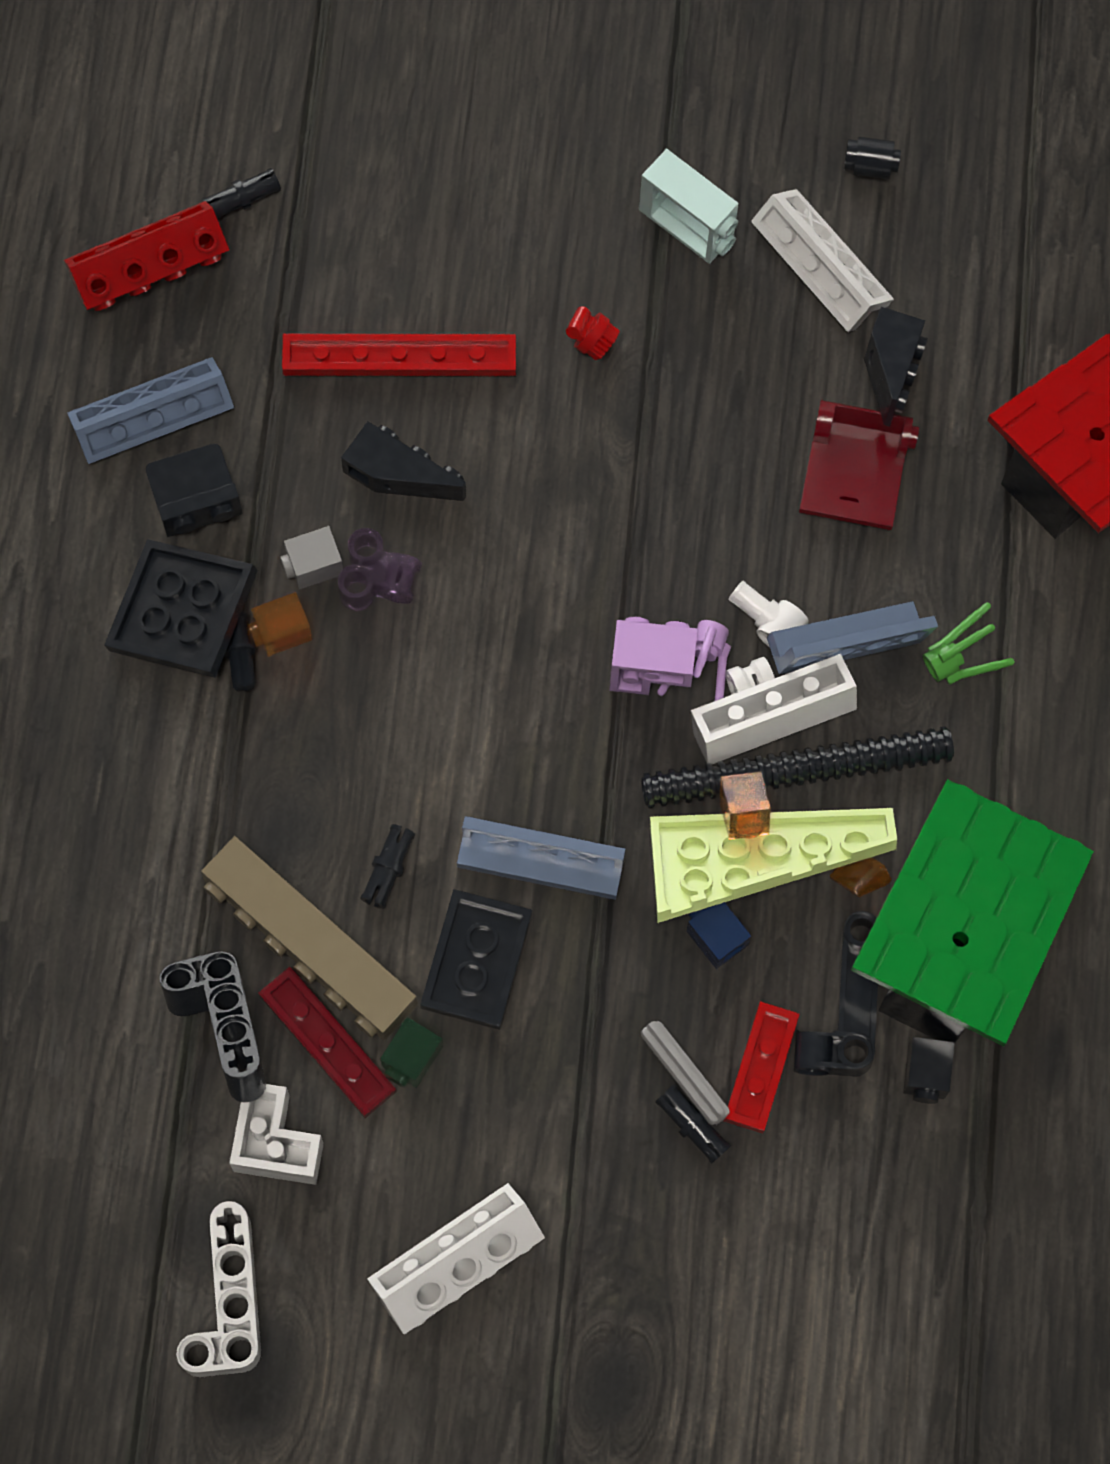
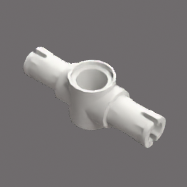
M744 581L736 587L728 599L756 621L754 625L758 627L756 630L757 635L768 647L767 636L771 632L809 623L803 611L791 602L781 600L777 603L774 599L770 602Z

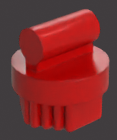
M583 306L577 308L566 329V334L569 338L577 339L574 347L582 354L587 353L594 360L601 359L608 352L620 333V330L610 323V319L601 312L593 317L590 310Z

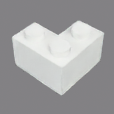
M266 1084V1090L260 1098L252 1102H241L230 1165L233 1171L237 1173L316 1185L324 1143L321 1135L284 1129L290 1099L287 1087Z

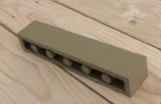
M236 836L202 869L201 873L206 882V885L203 887L204 890L218 903L221 904L226 900L236 909L233 915L247 929L251 931L254 927L258 928L266 936L263 942L276 955L282 957L286 953L294 960L296 964L293 969L305 981L312 984L316 980L327 990L323 995L333 1006L340 1011L346 1007L357 1016L354 1023L370 1038L377 1034L385 1041L417 1007V996Z

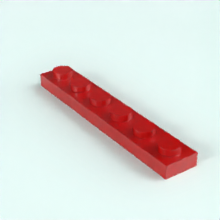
M283 334L282 372L283 376H516V334Z

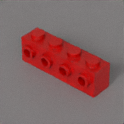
M204 201L67 258L64 262L81 303L87 310L94 308L95 311L112 306L116 302L114 298L126 293L134 296L146 292L151 288L150 283L162 278L165 281L177 279L186 274V268L200 263L201 266L213 264L222 258V253L229 251V247L213 207Z

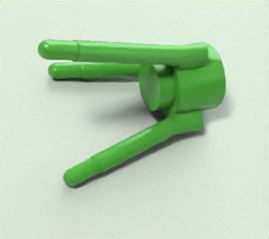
M984 603L939 642L927 648L928 652L923 654V660L936 682L946 679L947 683L951 685L962 678L998 670L1014 664V659L1008 658L962 670L959 669V666L964 664L961 651L993 632L995 625H987L956 645L951 642L980 619L991 608L990 603Z

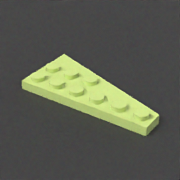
M893 808L650 817L657 923L896 850L897 834Z

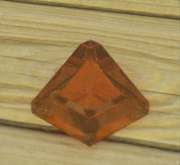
M872 857L838 867L829 875L833 881L858 897L882 888L892 881L885 865Z

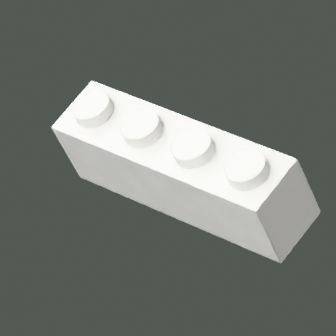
M841 654L691 710L693 734L706 762L715 764L718 761L728 759L857 710V686Z

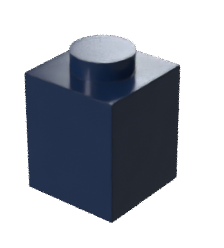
M725 902L689 914L691 920L688 922L686 932L716 970L749 946L751 935Z

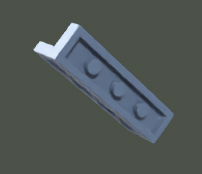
M213 357L72 410L67 412L87 463L90 464L233 409L234 405L224 377Z
M912 601L774 631L767 636V641L778 673L784 674L841 654L843 660L919 644L938 627L935 616L919 619L915 604Z
M465 816L457 868L616 900L625 857L624 848Z

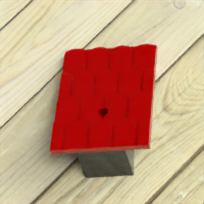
M1109 333L1105 334L1067 363L1057 367L1033 386L1027 387L991 413L987 420L1015 448L1001 485L1054 539L1081 516L1098 534L1110 526Z

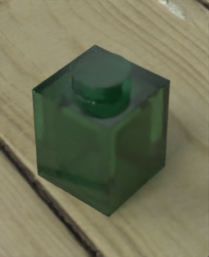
M407 1017L380 1058L381 1066L386 1069L384 1076L403 1088L407 1083L417 1088L442 1050V1038Z

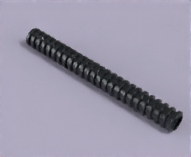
M943 726L937 732L935 729L930 728L924 734L921 730H917L915 735L904 732L902 737L892 734L890 739L879 736L878 741L867 738L865 743H861L860 740H854L853 745H849L848 742H842L841 747L829 744L828 749H824L821 745L817 746L815 751L808 747L804 749V752L799 753L795 749L789 755L785 751L780 752L777 757L770 753L764 759L757 755L751 761L748 757H744L742 762L738 763L736 759H731L730 764L718 761L717 766H712L711 763H706L705 768L693 765L692 770L681 767L680 772L668 769V774H662L661 771H656L655 776L643 773L641 778L642 792L645 805L649 809H653L655 804L660 803L661 807H666L667 802L671 801L674 805H678L679 800H685L686 803H691L692 798L704 801V796H710L711 799H716L717 794L729 797V792L741 795L742 790H747L748 793H753L755 788H759L760 791H766L767 786H771L772 789H778L780 784H784L787 788L791 787L793 782H796L798 786L803 785L806 780L813 784L816 783L818 778L825 782L831 776L838 780L844 774L847 778H851L853 773L857 772L859 776H864L866 771L876 774L878 769L889 772L891 767H895L896 770H902L903 765H907L908 768H914L915 763L926 766L928 761H932L933 764H939L940 759H944L945 762H951L954 757V746L950 730Z

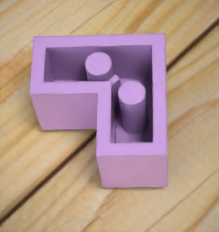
M628 617L625 621L617 620L609 691L649 695L651 683L691 687L698 629L689 628L688 624L679 621H670L665 625L649 623L647 619L641 617Z

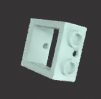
M666 148L642 174L639 210L709 264L718 254L724 256L732 248L736 241V237H734L735 228L739 222L736 219L739 203Z

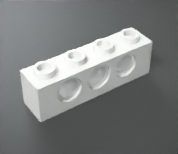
M507 1183L367 1279L389 1315L402 1333L406 1334L414 1327L423 1324L429 1317L448 1304L458 1300L468 1290L486 1278L493 1276L506 1264L528 1252L545 1237L525 1202Z

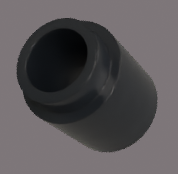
M859 136L858 140L848 139L844 170L853 171V175L889 179L891 172L898 173L901 150L894 149L895 141Z

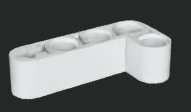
M226 1201L220 1203L214 1208L210 1216L218 1331L188 1335L181 1340L177 1347L176 1356L178 1363L188 1374L196 1377L244 1373L252 1370L258 1364L261 1357L252 1228L247 1212L236 1202ZM234 1214L236 1220L241 1221V1223L234 1225V1238L238 1244H229L228 1232L224 1226L220 1225L227 1222V1215ZM233 1255L243 1257L245 1267L241 1273L235 1276H228L223 1272V1264L227 1258ZM234 1298H244L248 1301L246 1314L238 1319L228 1317L226 1314L227 1304ZM239 1340L250 1342L252 1350L246 1360L235 1362L230 1359L229 1350L233 1343ZM198 1344L208 1347L209 1356L204 1364L200 1366L188 1364L187 1353L190 1348Z

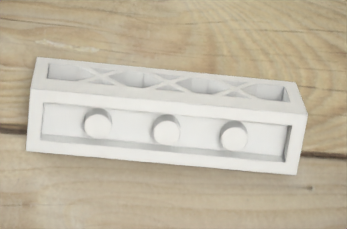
M797 189L773 194L752 219L753 225L847 332L856 330L872 311L879 310L881 307L886 308L894 300Z

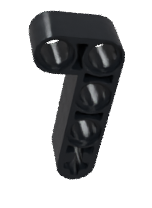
M221 951L174 962L165 967L160 974V984L169 1011L181 1017L205 1011L210 1012L223 1072L232 1098L243 1103L252 1102L260 1098L266 1090V1079L235 957L230 953ZM247 1068V1070L244 1072L239 1071L240 1069Z

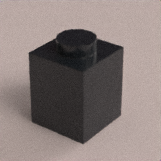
M913 1037L908 1045L903 1094L913 1095L914 1101L927 1104L938 1103V1099H945L950 1092L955 1043Z

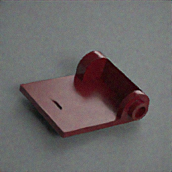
M821 400L799 513L892 530L907 449L915 450L919 427L912 425L913 417L894 414L889 427L884 425L880 411Z

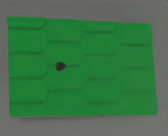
M947 779L851 971L888 989L878 1010L879 1012L935 1040L956 1043L963 1030L967 1028L1004 1047L1094 851L1085 847L1077 840L1060 835L1038 821L1030 820L1011 811L1001 803L993 802L975 793L967 786Z

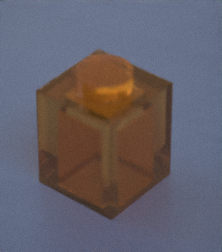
M296 592L251 608L254 622L248 624L252 639L256 647L263 644L268 657L313 640L310 625Z
M754 772L721 776L720 806L729 840L739 838L750 839L769 835L771 808L762 773Z

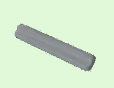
M659 1021L649 1023L641 1031L643 1040L707 1122L711 1125H717L729 1115V1108L664 1025Z

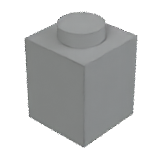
M329 526L284 541L286 555L280 556L287 579L295 577L299 589L344 575L342 560Z

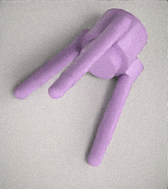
M702 620L697 627L695 650L697 661L693 670V676L698 678L701 675L705 662L715 661L716 657H718L715 701L724 698L725 671L731 646L726 643L729 630L718 622ZM661 684L657 691L658 695L663 696L670 685Z

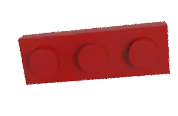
M760 1001L728 1104L729 1115L724 1119V1122L764 1133L799 1013Z

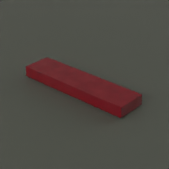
M288 967L258 992L260 998L364 1118H367L397 1092L391 1082L291 967Z

